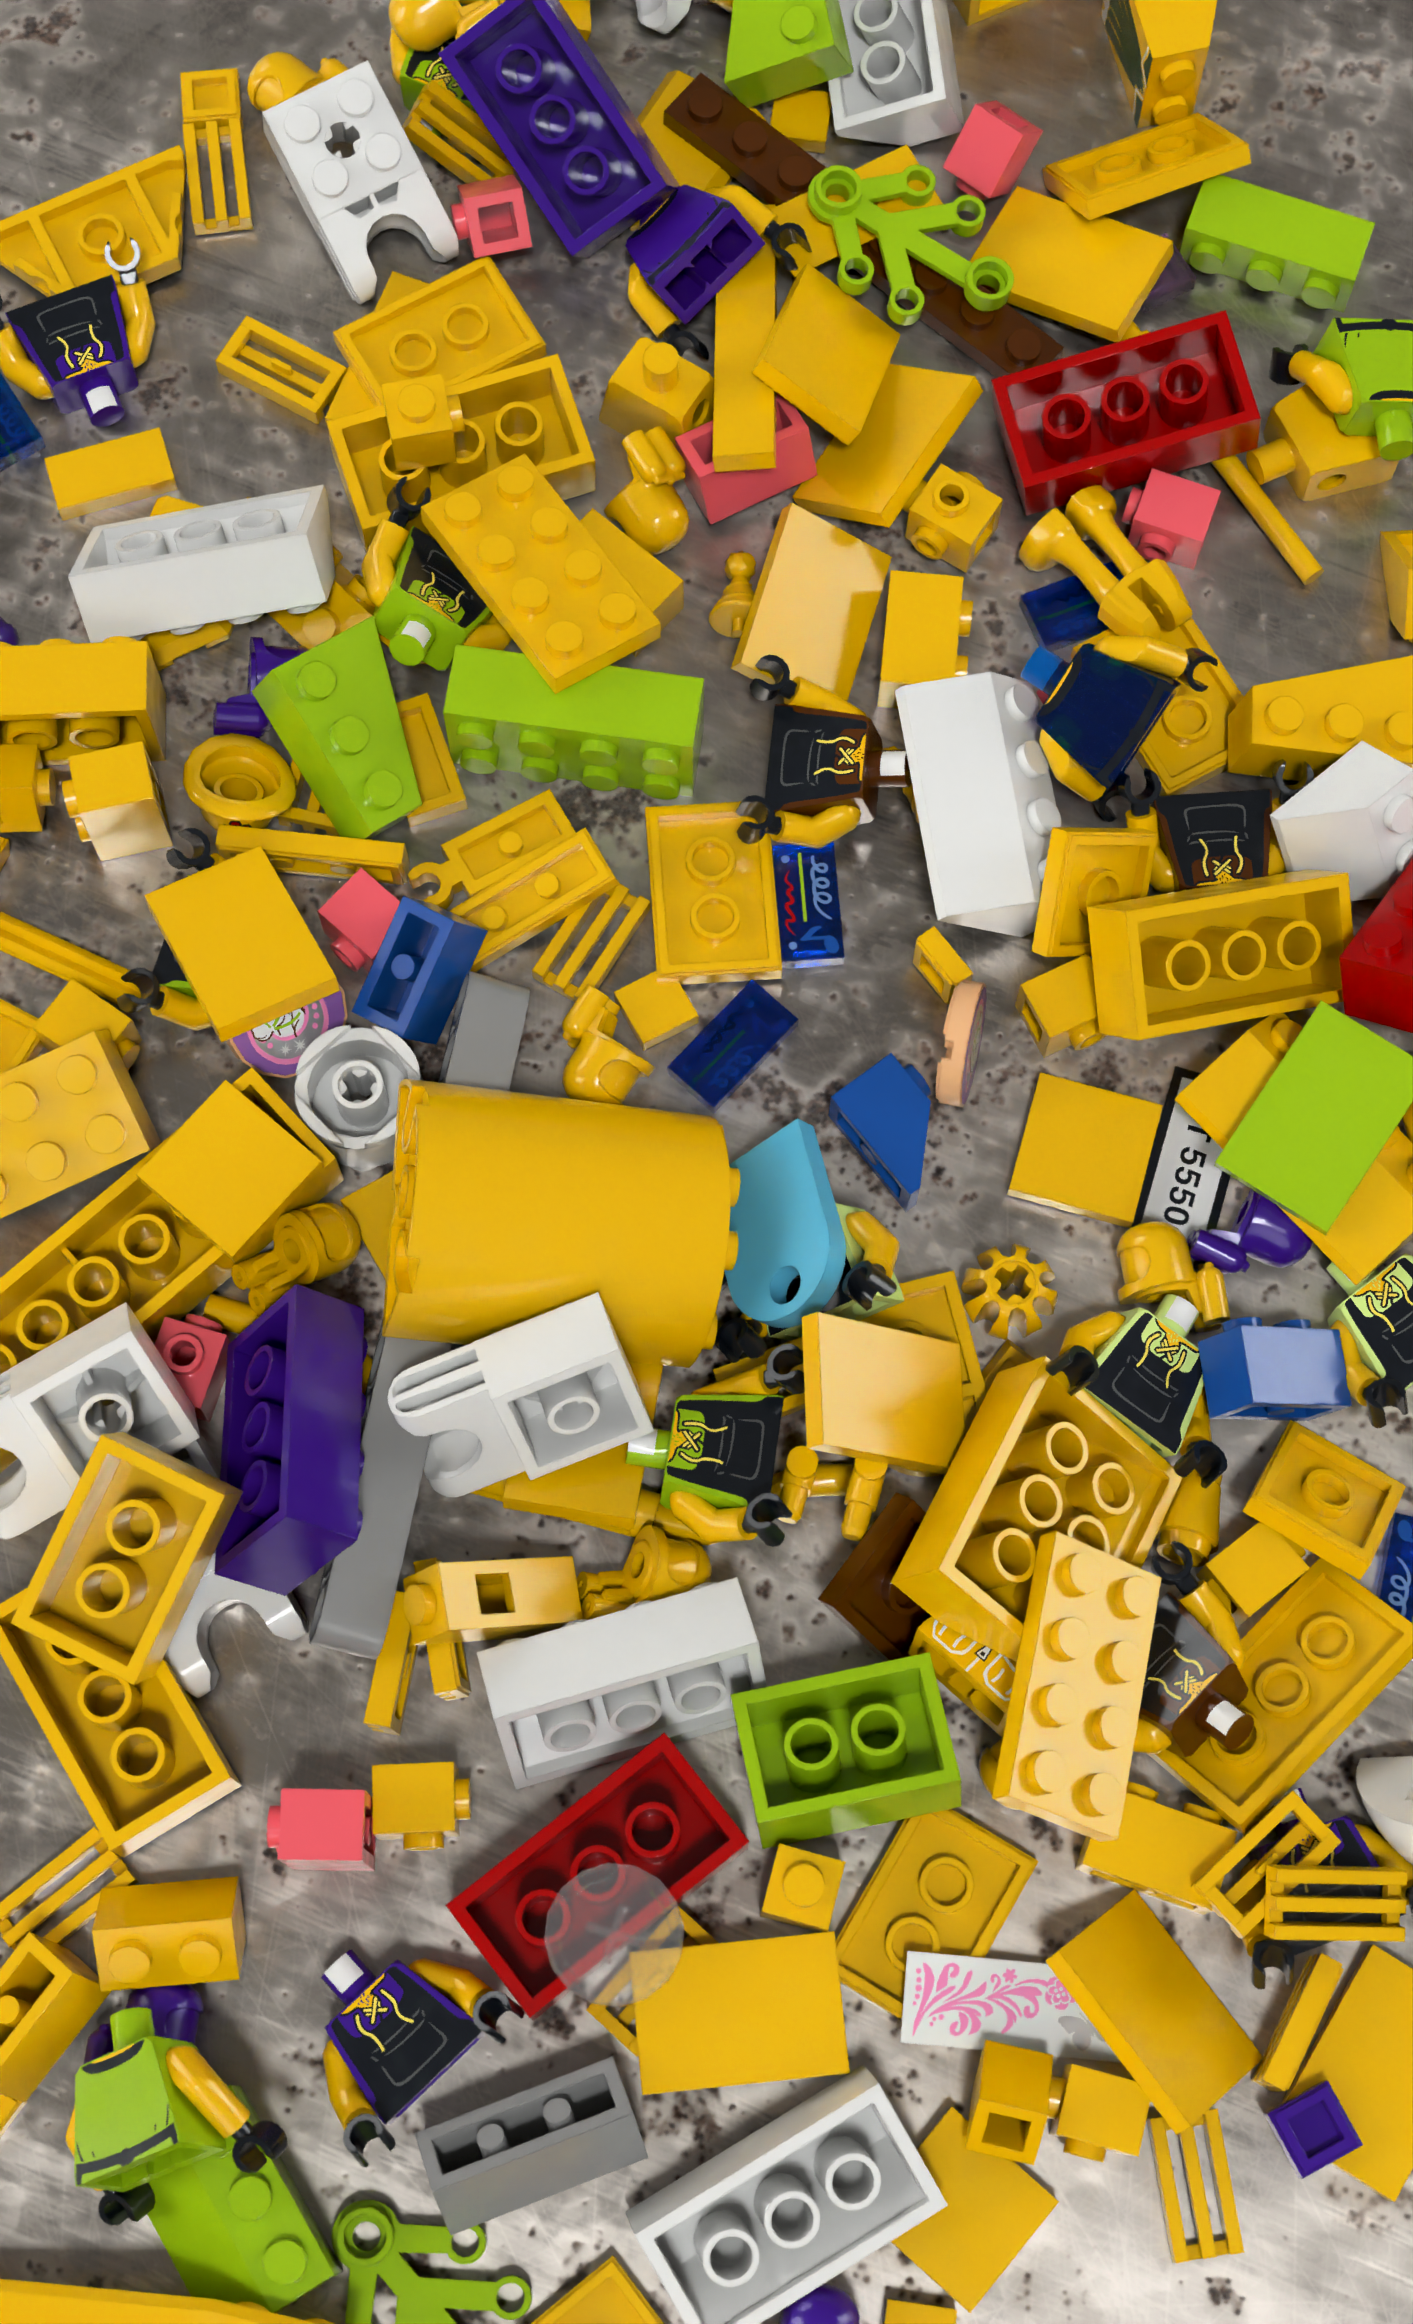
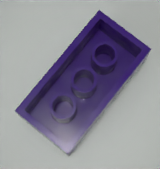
M506 0L438 53L572 257L589 258L664 202L680 187L559 0Z
M295 1284L228 1344L220 1480L242 1490L243 1493L216 1547L215 1575L286 1596L358 1540L363 1522L362 1511L358 1508L359 1478L364 1467V1453L360 1450L361 1419L366 1408V1397L362 1393V1370L368 1348L367 1340L363 1337L364 1308Z

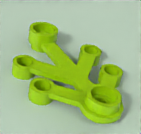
M843 165L827 167L812 179L808 189L807 201L810 210L819 220L832 225L840 257L837 283L842 291L850 295L863 294L870 288L874 275L873 262L862 253L857 228L858 224L877 236L891 290L887 304V313L896 324L908 326L916 323L921 317L925 302L923 292L915 286L907 254L963 287L965 298L977 310L984 312L994 311L1006 304L1013 287L1014 275L1012 269L1005 261L997 257L985 256L971 263L924 234L951 229L961 237H972L979 233L985 219L986 208L978 197L962 195L956 198L953 203L889 213L874 203L900 197L906 204L918 207L927 204L931 200L936 185V178L928 167L912 165L902 173L861 179L853 169ZM912 180H919L925 183L927 188L922 191H915L907 183ZM833 194L840 195L846 202H834L827 197ZM969 211L976 216V219L965 221L957 213ZM853 268L859 269L865 274V277L862 279H852L846 274V271ZM989 285L994 288L996 294L984 293L977 287ZM908 299L915 304V308L911 310L901 309L896 304V301Z
M360 2200L348 2205L341 2211L333 2225L331 2240L334 2253L339 2261L350 2269L345 2324H375L372 2321L378 2274L397 2296L395 2324H458L446 2309L494 2311L502 2319L515 2320L522 2317L531 2307L533 2292L527 2280L519 2275H506L497 2282L419 2277L400 2254L442 2253L448 2254L449 2258L458 2264L474 2263L483 2256L487 2248V2234L480 2224L469 2228L477 2234L479 2239L478 2249L471 2256H462L455 2251L453 2247V2237L455 2234L450 2235L447 2226L400 2224L395 2212L386 2204L376 2200ZM363 2222L374 2223L380 2231V2241L372 2250L360 2248L355 2240L356 2229ZM514 2283L522 2288L525 2299L520 2309L507 2311L501 2307L498 2301V2293L505 2284Z

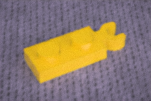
M548 789L442 844V854L446 862L442 864L424 862L416 865L408 873L409 883L413 889L427 882L438 884L440 886L438 892L428 896L423 901L447 909L456 893L464 890L468 899L576 832L553 793Z

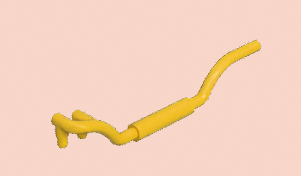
M210 1294L203 1312V1317L221 1324L223 1330L237 1334L243 1332L262 1315L255 1313L249 1303L216 1294ZM366 1354L362 1370V1393L364 1395L373 1359L368 1354ZM807 1446L794 1447L789 1451L785 1469L773 1474L771 1493L776 1494L792 1512L790 1518L782 1517L778 1519L785 1523L796 1524L802 1518L807 1498L845 1497L844 1504L846 1509L841 1524L842 1536L852 1541H861L868 1531L872 1513L877 1510L888 1464L859 1458L855 1459L854 1464H818L819 1458L814 1450L807 1449ZM507 1479L471 1493L503 1502ZM641 1489L634 1529L568 1519L636 1538L645 1525H653L662 1528L667 1538L676 1540L690 1539L706 1546L715 1544L705 1542L673 1516L672 1510L661 1505V1494Z

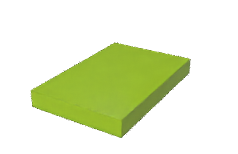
M1321 1000L1216 1159L1214 1166L1326 1236L1413 1103V1056Z

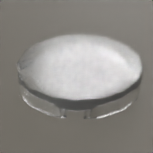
M606 1863L581 1871L560 1889L547 1913L544 1942L551 1968L570 1992L592 2004L624 2007L648 1999L669 1981L682 1955L684 1925L677 1901L660 1879L637 1866Z

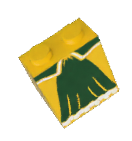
M1103 0L1101 17L1137 128L1155 124L1163 125L1193 114L1210 46L1217 0Z

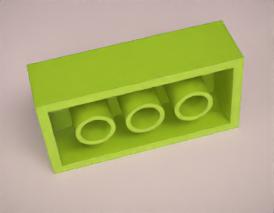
M456 644L443 709L450 755L453 764H459L465 770L477 774H492L496 770L521 773L523 777L541 783L554 782L557 778L581 781L588 788L599 791H612L617 789V787L642 790L646 795L657 799L670 800L677 798L679 795L693 797L704 731V678L609 665L555 694L524 653Z

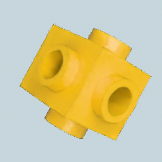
M940 464L928 482L925 480L921 481L903 507V511L908 513L905 538L910 540L913 546L924 556L934 560L941 558L967 573L998 528L1003 499L985 489L982 482L975 476L963 471L955 472L947 466Z

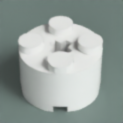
M351 1025L339 1026L317 1037L301 1055L296 1069L294 1085L295 1103L302 1122L336 1157L339 1164L349 1166L361 1172L370 1171L375 1167L394 1161L399 1083L405 1078L423 1080L415 1054L407 1043L395 1033L377 1026H372V1028H351ZM357 1091L365 1097L372 1094L368 1100L363 1102L359 1099L352 1102L350 1098Z

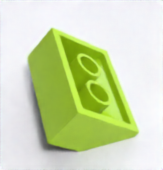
M229 2085V2089L251 2112L247 2121L252 2126L260 2122L261 2120L243 2087ZM232 2136L225 2138V2150L147 2182L155 2196L154 2208L147 2215L191 2297L217 2299L234 2304L243 2301L253 2302L277 2314L343 2272L341 2265L281 2156L277 2159H270L258 2144H256L257 2148L263 2152L267 2163L257 2172H242L236 2167L232 2150L237 2141Z

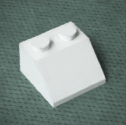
M1361 741L1270 814V818L1287 872L1305 869L1347 872L1349 875L1351 901L1384 897L1413 859V768Z

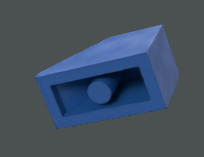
M890 1053L831 1096L828 1116L904 1211L907 1212L916 1205L920 1191L931 1104L928 1096L931 1094V1091L923 1076L914 1066L907 1064L903 1067L894 1055Z

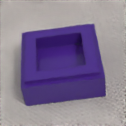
M1328 2080L1316 2084L1264 2113L1296 2175L1301 2179L1363 2145Z

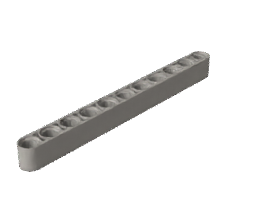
M467 972L456 1003L438 1080L439 1083L509 1091L528 1009L530 988L476 972ZM383 1319L365 1392L366 1408L361 1419L360 1450L364 1453V1467L359 1478L358 1508L362 1511L363 1515L362 1528L358 1540L325 1565L309 1634V1644L374 1660L378 1658L385 1640L431 1435L414 1436L397 1423L388 1405V1392L393 1379L401 1372L450 1352L452 1345L451 1343L383 1337Z

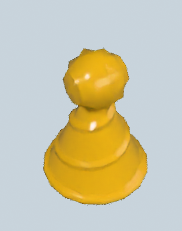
M742 550L737 553H731L725 560V573L731 582L723 590L722 597L709 613L711 627L719 634L730 638L741 637L755 594L752 584L748 581L756 573V562L750 553Z

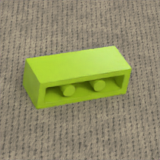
M1220 174L1202 182L1184 232L1177 261L1190 264L1203 273H1218L1247 282L1251 287L1260 291H1275L1301 299L1314 308H1329L1344 313L1375 223Z

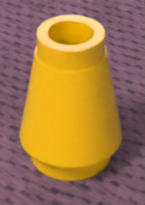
M1195 1469L1188 1476L1183 1477L1155 1537L1158 1540L1156 1551L1161 1557L1184 1566L1183 1560L1174 1552L1170 1545L1172 1541L1180 1542L1189 1549L1193 1559L1192 1567L1204 1566L1208 1563L1210 1554L1218 1551L1222 1474L1207 1489L1201 1487V1477Z

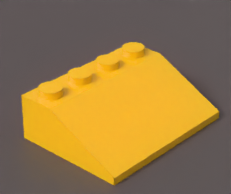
M1047 1356L997 1372L891 1581L892 1584L941 1624L1017 1662L1040 1535L1058 1531L1142 1568L1183 1479L1175 1473L1174 1467L1086 1390L1082 1389L1073 1396H1070L1067 1393L1070 1383L1065 1373L1060 1371L1056 1375L1051 1376L1046 1371V1365L1051 1362Z

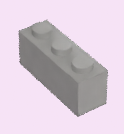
M613 2056L415 2133L432 2193L450 2235L648 2158Z

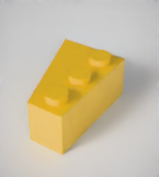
M1413 655L1253 685L1228 716V772L1272 778L1274 765L1279 760L1284 759L1286 765L1282 776L1283 779L1300 781L1303 776L1302 768L1304 761L1311 766L1315 779L1361 741L1413 768Z

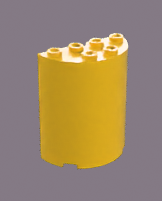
M403 1079L399 1083L392 1178L394 1211L389 1227L382 1336L468 1345L505 1328L598 1292L628 1362L690 1368L699 1357L702 1349L711 1350L715 1344L718 1326L716 1309L724 1270H733L738 1255V1235L736 1231H729L730 1209L737 1203L741 1179L739 1169L729 1166L723 1126L714 1117L707 1115Z

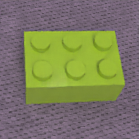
M930 1652L731 1694L734 1718L762 1849L776 1847L779 1843L785 1845L961 1807V1777Z

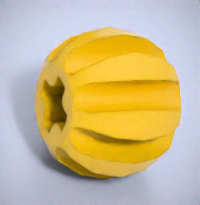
M1012 1244L1011 1256L1008 1257L1003 1256L998 1248L994 1246L977 1256L978 1264L982 1269L970 1267L965 1271L961 1290L963 1293L976 1298L969 1300L963 1307L973 1324L982 1319L991 1321L993 1326L988 1336L1007 1340L1008 1327L1011 1326L1017 1328L1022 1337L1025 1338L1042 1328V1322L1037 1314L1045 1316L1054 1314L1058 1293L1044 1285L1051 1283L1056 1277L1046 1259L1038 1264L1028 1262L1026 1258L1031 1251L1029 1247ZM1011 1284L1021 1290L1019 1295L1014 1294L1008 1300L998 1295L1000 1289L1006 1290Z

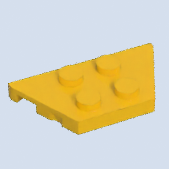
M180 144L0 220V265L46 297L112 275L115 284L121 282L119 272L107 263L104 249L106 243L110 241L114 261L119 265H127L134 258V249L130 242L131 237L139 244L142 251V260L136 270L138 278L145 279L146 285L181 270L186 161Z

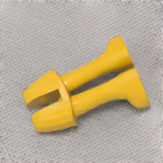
M1094 485L1083 488L1072 495L1067 504L1065 515L1058 508H1054L1045 514L1024 539L1019 551V558L1029 570L1036 572L1051 569L1058 563L1068 568L1083 583L1099 604L1097 618L1118 636H1151L1160 640L1161 631L1158 623L1165 629L1174 631L1192 617V609L1184 592L1165 560L1157 558L1148 563L1122 533L1114 520L1117 511L1116 500L1104 487ZM1082 540H1094L1118 568L1123 578L1119 581Z

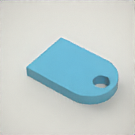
M797 1118L729 1164L730 1167L739 1169L741 1181L737 1203L730 1209L729 1231L737 1232L738 1255L733 1270H724L727 1284L734 1303L742 1313L775 1328L798 1326L802 1324L803 1316L820 1312L838 1287L846 1259L844 1232L814 1126ZM800 1275V1288L796 1296L787 1303V1289L791 1281Z

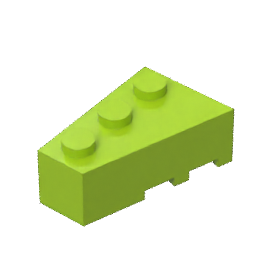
M733 0L724 83L747 108L854 72L839 0Z
M374 615L272 669L251 691L340 837L370 840L401 822L422 805Z

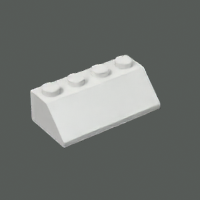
M839 0L854 72L828 81L834 128L838 137L901 146L907 144L908 147H912L961 132L964 127V118L947 1Z
M325 485L93 527L68 576L90 643L103 642L106 638L114 636H125L139 641L147 634L170 630L175 635L188 634L200 629L206 623L228 620L231 624H244L258 619L263 613L287 609V612L291 614H301L312 611L322 603L327 602L335 579L328 495Z
M990 671L903 685L895 690L937 921L1017 937H1024L1034 932L1052 827H1061V816L1056 807L1049 772L1050 765L1039 743L1041 731L1038 716L1039 705L1032 683Z
M737 1577L718 1583H702L690 1591L656 1601L636 1602L621 1611L590 1620H574L555 1630L524 1639H508L499 1643L496 1647L477 1652L493 1719L516 1790L636 1755L664 1732L674 1744L736 1726L731 1694L767 1687L759 1642Z
M861 2065L630 2208L625 2213L635 2237L685 2324H760L939 2212L948 2204L879 2082L864 2065Z

